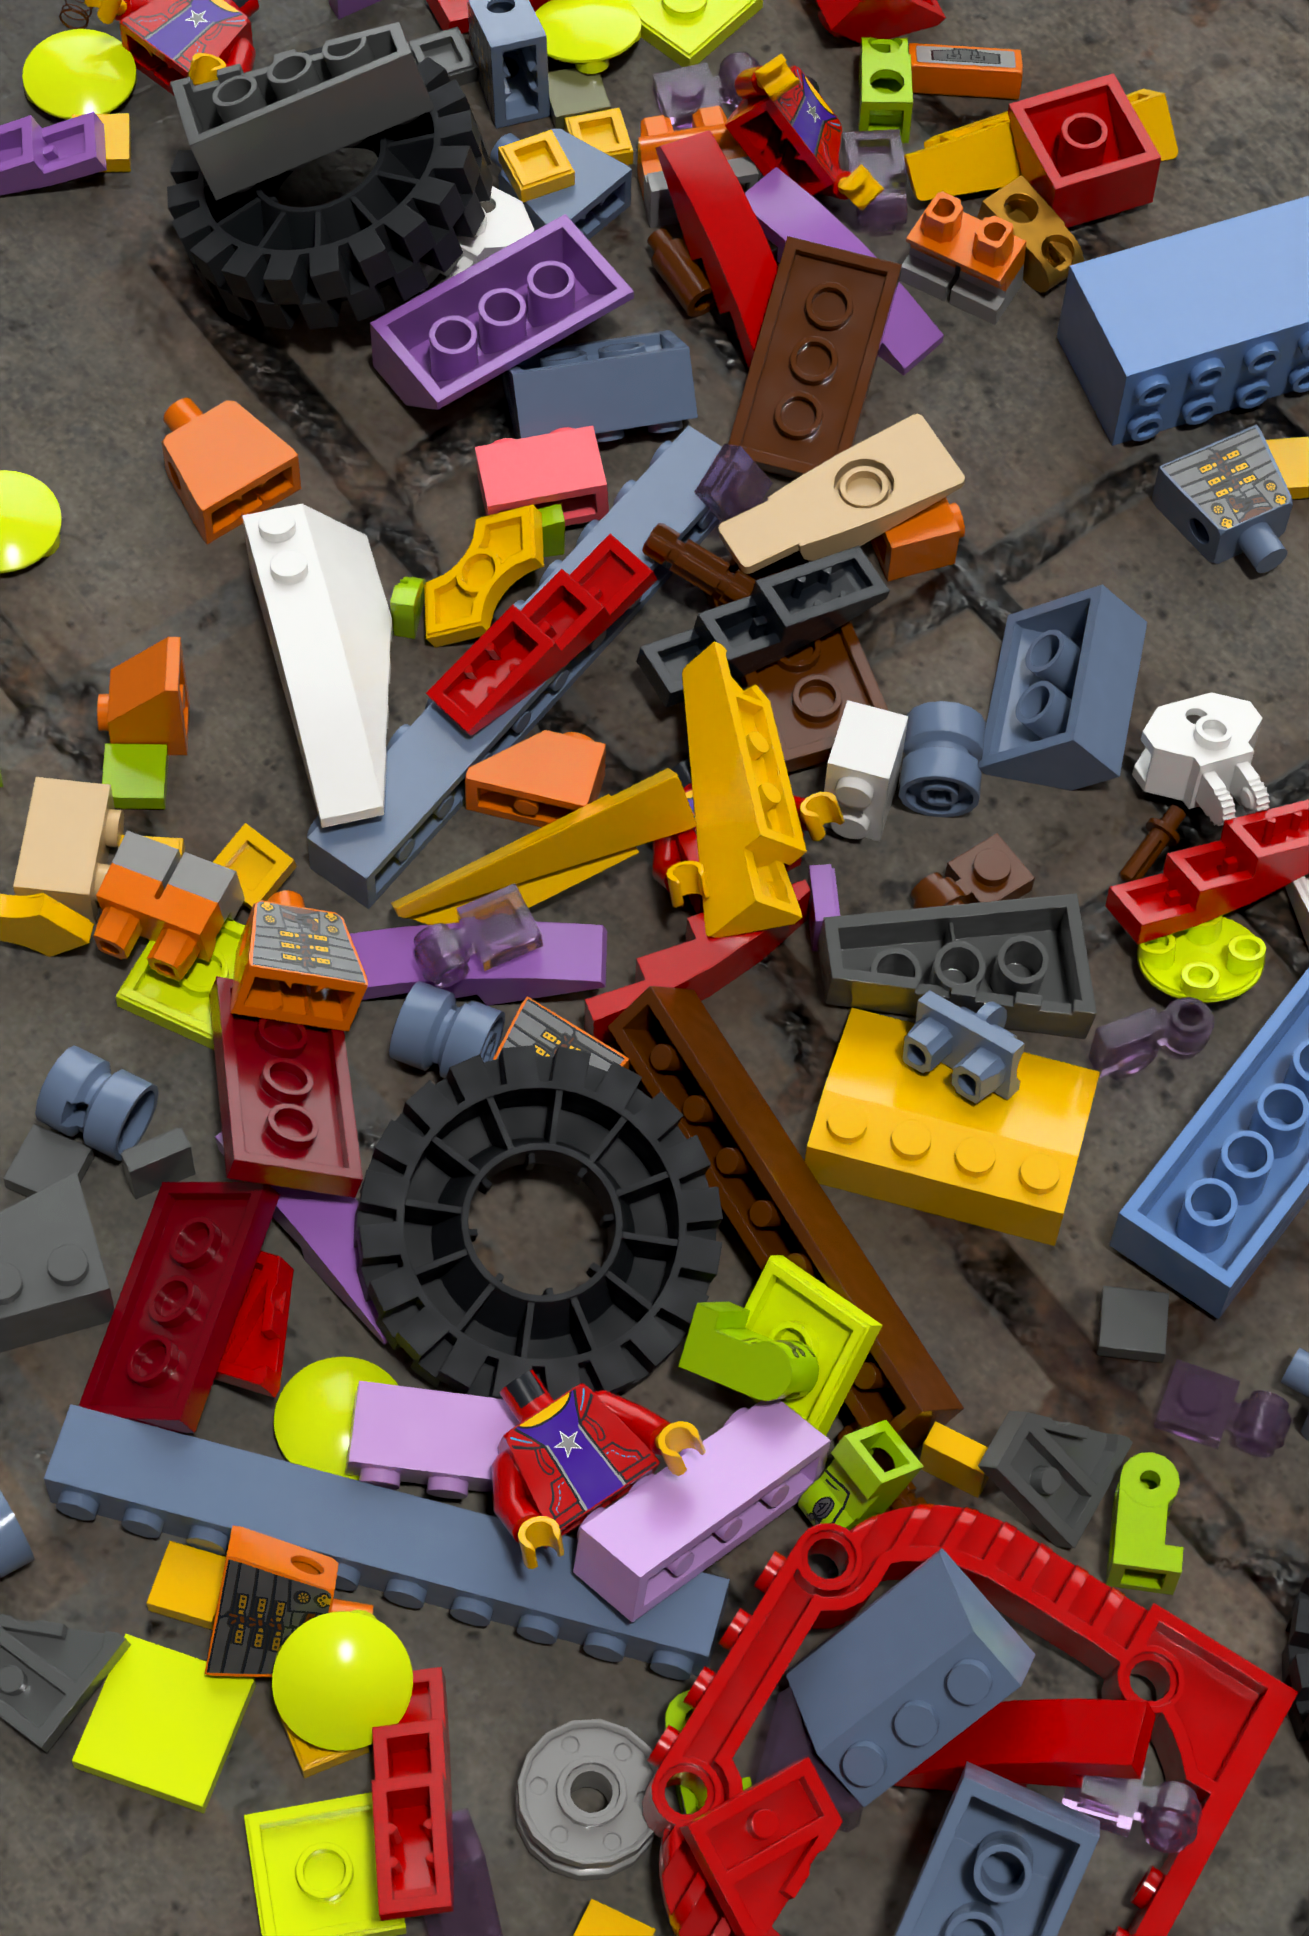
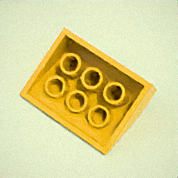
M852 1007L822 1092L806 1148L805 1163L818 1183L1055 1246L1100 1072L1023 1052L1017 1068V1078L1020 1081L1019 1090L1008 1100L992 1092L978 1103H974L957 1093L955 1087L951 1084L953 1069L940 1062L930 1072L921 1073L905 1064L903 1060L904 1038L915 1023Z

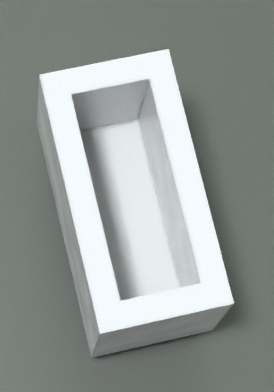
M847 700L827 763L824 792H831L836 796L845 822L841 825L829 822L824 824L823 827L833 829L837 834L849 839L868 838L880 842L899 781L908 716Z

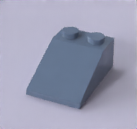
M967 1761L937 1829L894 1936H1057L1100 1838V1821Z

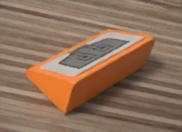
M909 43L908 52L911 54L913 93L1019 99L1023 77L1021 50Z

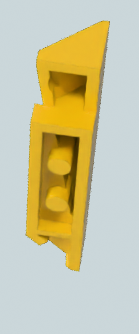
M1141 89L1126 95L1159 152L1161 161L1176 158L1178 147L1165 93ZM1008 111L932 136L924 142V149L903 156L913 195L920 201L931 200L935 198L937 193L942 191L955 196L1003 188L1022 176Z
M715 641L684 667L682 678L695 821L697 823L699 862L704 866L709 897L703 899L705 932L709 937L722 938L792 925L803 918L784 863L787 865L793 864L807 850L771 702L756 684L745 690L738 685L730 674L726 657L727 650L722 644Z
M667 768L613 796L607 794L391 904L398 917L410 918L428 925L463 922H502L639 853L636 846L687 831L697 826L677 773Z

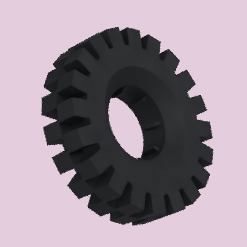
M323 47L307 50L303 53L309 56L321 53ZM411 50L435 109L420 115L409 124L393 126L369 136L360 144L351 147L373 151L378 157L376 165L368 177L355 189L341 198L326 204L302 208L279 204L276 195L283 182L293 171H286L259 182L244 193L231 194L215 200L192 150L177 151L170 170L176 185L167 187L168 209L174 219L171 222L203 286L216 302L223 299L229 312L247 321H250L259 312L264 325L267 327L291 330L300 312H302L310 330L336 327L339 322L341 302L348 300L357 321L386 311L380 288L389 284L405 302L429 285L419 264L420 262L444 273L463 254L456 236L474 238L485 218L480 202L490 201L493 178L488 168V165H491L486 145L468 100L456 79L450 81L444 67L429 57L418 63L414 51Z
M535 1045L502 1048L496 1060L483 1062L479 1054L451 1066L446 1078L436 1085L429 1080L405 1102L400 1116L395 1121L391 1119L374 1149L359 1192L361 1195L355 1213L354 1248H358L360 1260L356 1271L365 1302L372 1300L379 1314L376 1325L394 1351L402 1347L414 1360L410 1368L435 1388L443 1382L458 1390L460 1394L503 1399L499 1392L505 1386L527 1371L533 1370L553 1400H556L581 1383L588 1386L593 1392L606 1390L613 1394L619 1393L622 1396L646 1380L655 1368L663 1361L665 1362L689 1332L696 1304L707 1302L710 1297L706 1295L709 1285L718 1272L723 1243L716 1241V1228L723 1220L719 1188L709 1187L705 1173L711 1166V1162L698 1136L695 1135L686 1139L677 1126L683 1114L661 1091L651 1099L636 1088L642 1078L641 1076L614 1061L608 1071L589 1065L590 1052L558 1046L554 1057L537 1056ZM535 1163L556 1166L575 1175L573 1182L579 1185L583 1181L595 1194L605 1214L599 1223L600 1228H608V1247L602 1266L593 1262L586 1271V1274L590 1277L587 1282L560 1294H554L553 1288H546L542 1295L523 1293L503 1284L504 1276L501 1273L494 1277L484 1267L472 1245V1242L476 1241L478 1233L477 1229H469V1209L475 1193L479 1191L486 1195L492 1185L488 1179L502 1170L525 1164L526 1170H532Z

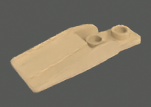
M914 414L813 468L767 497L768 501L722 522L718 527L719 537L741 571L746 574L753 573L797 551L801 553L804 559L814 561L858 545H864L960 489L965 483V476L924 417L920 414Z

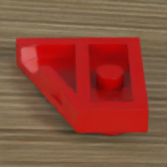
M260 1251L214 1378L215 1380L273 1398L276 1397L280 1390L294 1269L281 1256Z
M808 1756L793 1762L680 1827V1830L736 1936H770L767 1933L788 1900L796 1897L810 1875V1865L819 1852L827 1848L843 1820Z

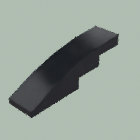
M858 545L756 580L751 596L698 613L693 629L641 646L636 662L667 708L685 701L682 678L683 669L714 641L722 644L727 650L726 657L730 674L736 680L778 661L836 630L887 599L890 590Z

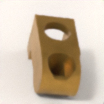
M1023 176L1015 179L982 201L977 216L978 219L983 220L984 217L994 215L1013 224V235L1027 241L1023 280L1032 289L1040 293L1048 291L1068 278L1071 265L1084 262L1082 249L1073 234L1065 227L1064 221Z

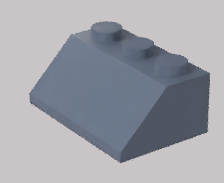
M671 330L547 348L501 374L512 427L517 439L548 434L564 427L576 429L593 425L597 442H607L625 437L624 429L647 426L649 433H665L683 428L682 420L698 418L690 349Z
M1103 584L1008 615L985 728L982 760L978 763L980 771L986 775L1070 791L1120 777L1147 621Z
M941 1548L791 1667L786 1676L817 1755L863 1807H866L1021 1687L1036 1654L944 1549Z

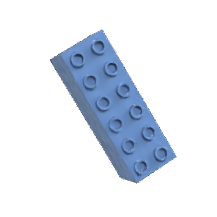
M1309 196L1077 263L1069 267L1057 339L1112 446L1130 440L1144 441L1152 438L1160 431L1186 423L1189 425L1200 424L1210 419L1213 415L1239 407L1245 409L1253 408L1269 398L1288 392L1309 391Z

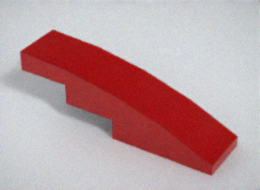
M710 130L661 145L655 149L691 260L702 258L719 313H731L749 368L777 275L778 265L738 178Z
M610 533L570 575L561 569L521 611L512 604L426 692L427 696L470 736L474 735L518 704L566 666L609 628L658 579L647 565Z
M1309 799L1225 820L1219 841L1167 853L1163 873L1110 886L1105 907L1137 944H1141L1195 927L1253 903L1309 873Z
M806 879L791 884L803 917L792 925L722 938H712L707 936L705 932L704 912L688 917L685 943L636 958L634 984L585 999V1032L606 1045L615 1042L616 1039L607 1026L649 986L692 989L701 1001L715 994L761 962L807 920L810 888Z
M442 1667L412 1670V1696L400 1722L393 1725L372 1727L375 1780H371L378 1905L381 1921L454 1912L450 1742L446 1679Z
M1074 1698L1000 1702L895 1783L894 1786L954 1791L967 1761L1023 1787H1027V1784L1082 1788L1085 1775L1140 1780L1156 1715L1148 1701Z

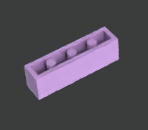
M359 1380L355 1393L345 1474L359 1476L360 1482L392 1490L400 1488V1481L426 1484L428 1494L442 1498H467L468 1490L493 1493L492 1464L497 1455H499L497 1447L502 1436L520 1424V1422L504 1399Z
M780 1399L773 1401L761 1400L750 1409L746 1407L740 1408L729 1417L723 1428L703 1441L706 1449L704 1455H701L693 1448H686L681 1451L679 1455L682 1457L687 1468L683 1475L677 1476L672 1474L668 1467H665L655 1475H644L632 1486L627 1495L607 1509L600 1507L592 1511L584 1519L577 1532L578 1545L573 1573L628 1620L634 1622L795 1505L802 1494L824 1473L831 1440Z

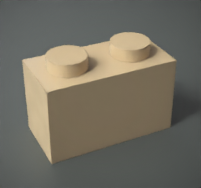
M43 777L35 778L13 885L15 895L27 896L45 893L86 917L94 925L96 924L99 908L96 894L110 867L107 864L110 847L119 848L121 835L124 832V811L115 809L111 785Z

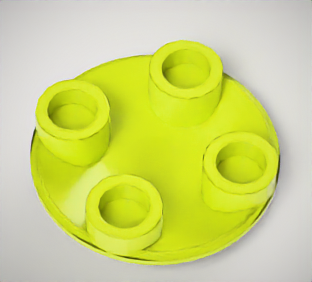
M550 0L535 12L547 36V56L562 62L575 63L576 69L585 74L603 72L609 66V59L625 52L641 38L640 16L637 10L625 0Z
M73 29L56 33L40 42L28 55L23 67L22 78L25 95L31 103H34L39 109L52 116L69 120L72 119V115L87 114L93 111L95 114H108L118 108L131 94L137 82V71L131 52H128L122 46V42L115 37L96 30Z
M0 470L1 574L26 568L39 561L42 557L51 556L60 545L59 533L62 517L55 495L37 478L17 471Z
M1223 915L1195 927L1138 944L1137 949L1139 968L1144 977L1154 987L1165 994L1181 1000L1203 1003L1232 999L1251 989L1263 973L1266 946L1262 939L1256 937L1241 924L1223 917Z
M354 1357L326 1358L306 1366L289 1380L276 1403L274 1431L281 1452L290 1463L359 1481V1476L345 1474L355 1393L359 1380L398 1385L397 1382L379 1366Z
M364 1610L330 1612L303 1623L290 1634L276 1653L272 1673V1691L275 1705L287 1726L306 1742L323 1749L335 1751L356 1750L373 1744L372 1727L398 1724L408 1708L413 1690L412 1665L403 1643L389 1627L377 1620L373 1614Z

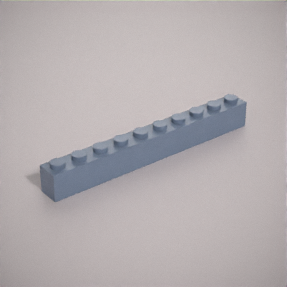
M689 425L673 442L667 440L661 444L653 455L647 471L637 481L632 479L626 482L618 492L611 510L600 521L594 519L589 522L581 532L574 550L563 561L557 559L552 562L544 572L537 590L526 601L518 600L513 605L521 611L561 569L570 575L610 533L654 572L658 580L609 628L566 666L522 701L474 735L470 736L429 698L425 711L411 726L409 724L402 725L393 734L387 745L384 815L324 828L321 827L319 816H317L307 833L310 869L369 909L466 803L465 777L468 768L520 743L672 576L674 572L670 568L673 564L664 560L661 565L642 551L643 545L653 528L658 523H664L680 533L678 539L686 544L687 540L690 539L700 545L744 496L746 462Z
M70 1404L44 1476L51 1503H55L56 1508L62 1513L76 1519L94 1520L96 1515L121 1521V1525L134 1534L148 1538H158L161 1532L187 1539L186 1542L191 1547L218 1555H224L226 1550H228L232 1525L244 1527L332 1557L339 1563L335 1586L337 1589L353 1591L360 1585L383 1591L384 1596L389 1601L404 1607L422 1608L424 1603L450 1609V1614L454 1618L467 1624L488 1626L490 1621L517 1627L518 1634L534 1642L554 1644L558 1638L584 1645L583 1649L586 1653L601 1660L620 1662L625 1656L651 1663L650 1668L654 1672L677 1680H687L691 1674L699 1676L704 1666L709 1668L727 1604L730 1579L701 1572L641 1617L631 1622L573 1573L578 1545L576 1538L562 1537L564 1555L561 1557L557 1556L556 1550L552 1547L545 1549L541 1546L536 1548L538 1567L528 1569L523 1562L520 1544L514 1540L497 1517Z

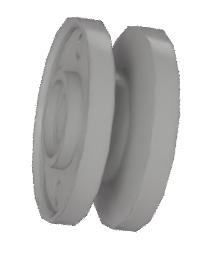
M602 1719L573 1720L545 1733L526 1756L514 1798L516 1827L528 1851L550 1871L578 1881L608 1879L634 1866L652 1845L655 1836L654 1831L648 1827L642 1808V1800L646 1789L658 1768L647 1762L652 1753L650 1746L630 1729ZM582 1787H592L604 1794L608 1805L599 1812L589 1813L579 1809L574 1804L571 1794Z

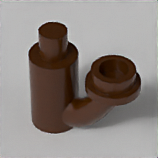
M664 228L654 231L647 240L648 245L654 252L651 260L653 267L689 316L698 317L708 313L717 304L705 267L699 259L691 260L684 239H673Z

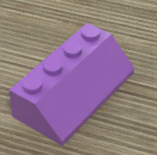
M564 214L370 323L373 366L406 405L438 410L634 299V291L569 217Z

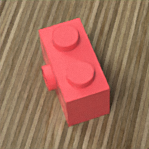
M593 425L576 429L564 427L548 434L521 439L503 438L488 445L475 447L478 480L486 516L532 504L537 509L561 504L565 526L590 522L594 519L601 520L609 512L607 482Z

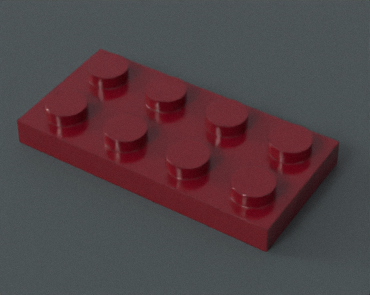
M216 976L209 998L226 1178L355 1198L363 1181L344 1031L232 1014L230 1002L233 979Z
M162 1182L78 1406L174 1432L195 1433L278 1203L280 1194L268 1184L252 1182Z

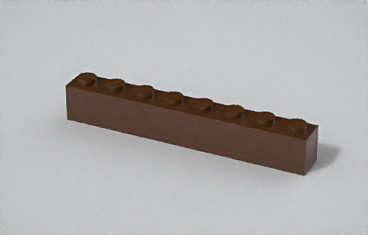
M649 986L607 1027L626 1057L629 1058L637 1074L642 1077L641 1080L652 1098L661 1091L683 1114L677 1126L686 1139L695 1135L698 1136L711 1162V1166L705 1173L709 1187L719 1188L721 1207L761 1270L763 1271L770 1255H783L883 1325L844 1401L861 1428L887 1420L909 1449L919 1448L926 1440L935 1421L946 1425L964 1407L696 992L692 989ZM875 1448L876 1451H885L881 1448Z

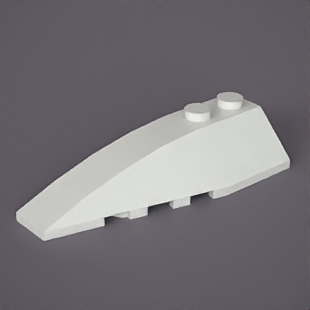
M304 504L242 515L252 578L321 827L324 828L384 815L387 764L386 734L389 721L388 691L391 677L390 648L393 624L367 535Z

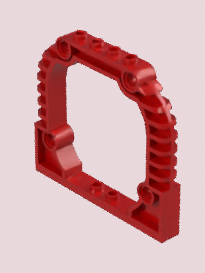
M918 1504L917 1506L904 1507L876 1514L860 1522L851 1530L834 1523H820L805 1531L787 1558L777 1551L773 1553L753 1586L765 1593L753 1615L742 1608L739 1609L718 1643L730 1651L717 1673L704 1666L685 1697L683 1703L694 1709L681 1732L668 1725L647 1759V1762L658 1768L648 1785L642 1800L643 1816L648 1827L661 1838L659 1878L670 1925L675 1936H736L686 1842L680 1827L743 1792L742 1778L732 1758L809 1630L834 1628L850 1621L866 1604L880 1582L902 1580L941 1548L944 1549L996 1610L1100 1675L1104 1679L1101 1689L1102 1699L1147 1701L1134 1693L1130 1685V1674H1140L1147 1677L1156 1689V1701H1148L1156 1715L1150 1739L1160 1759L1169 1795L1193 1809L1161 1869L1158 1870L1151 1865L1135 1888L1130 1903L1137 1906L1139 1910L1128 1930L1126 1931L1122 1927L1117 1926L1110 1936L1168 1935L1293 1704L1298 1691L1159 1605L1153 1603L1148 1610L1124 1596L1125 1594L1114 1587H1109L1090 1575L1084 1568L1079 1565L1075 1566L1054 1553L1053 1549L1042 1542L1038 1543L1020 1532L1014 1525L983 1514L979 1510L968 1507ZM823 1554L830 1557L838 1568L839 1576L834 1579H825L817 1576L808 1564V1556ZM672 1785H683L690 1788L698 1799L699 1811L693 1814H681L674 1811L668 1805L665 1798V1788ZM773 1927L767 1933L770 1936H781Z

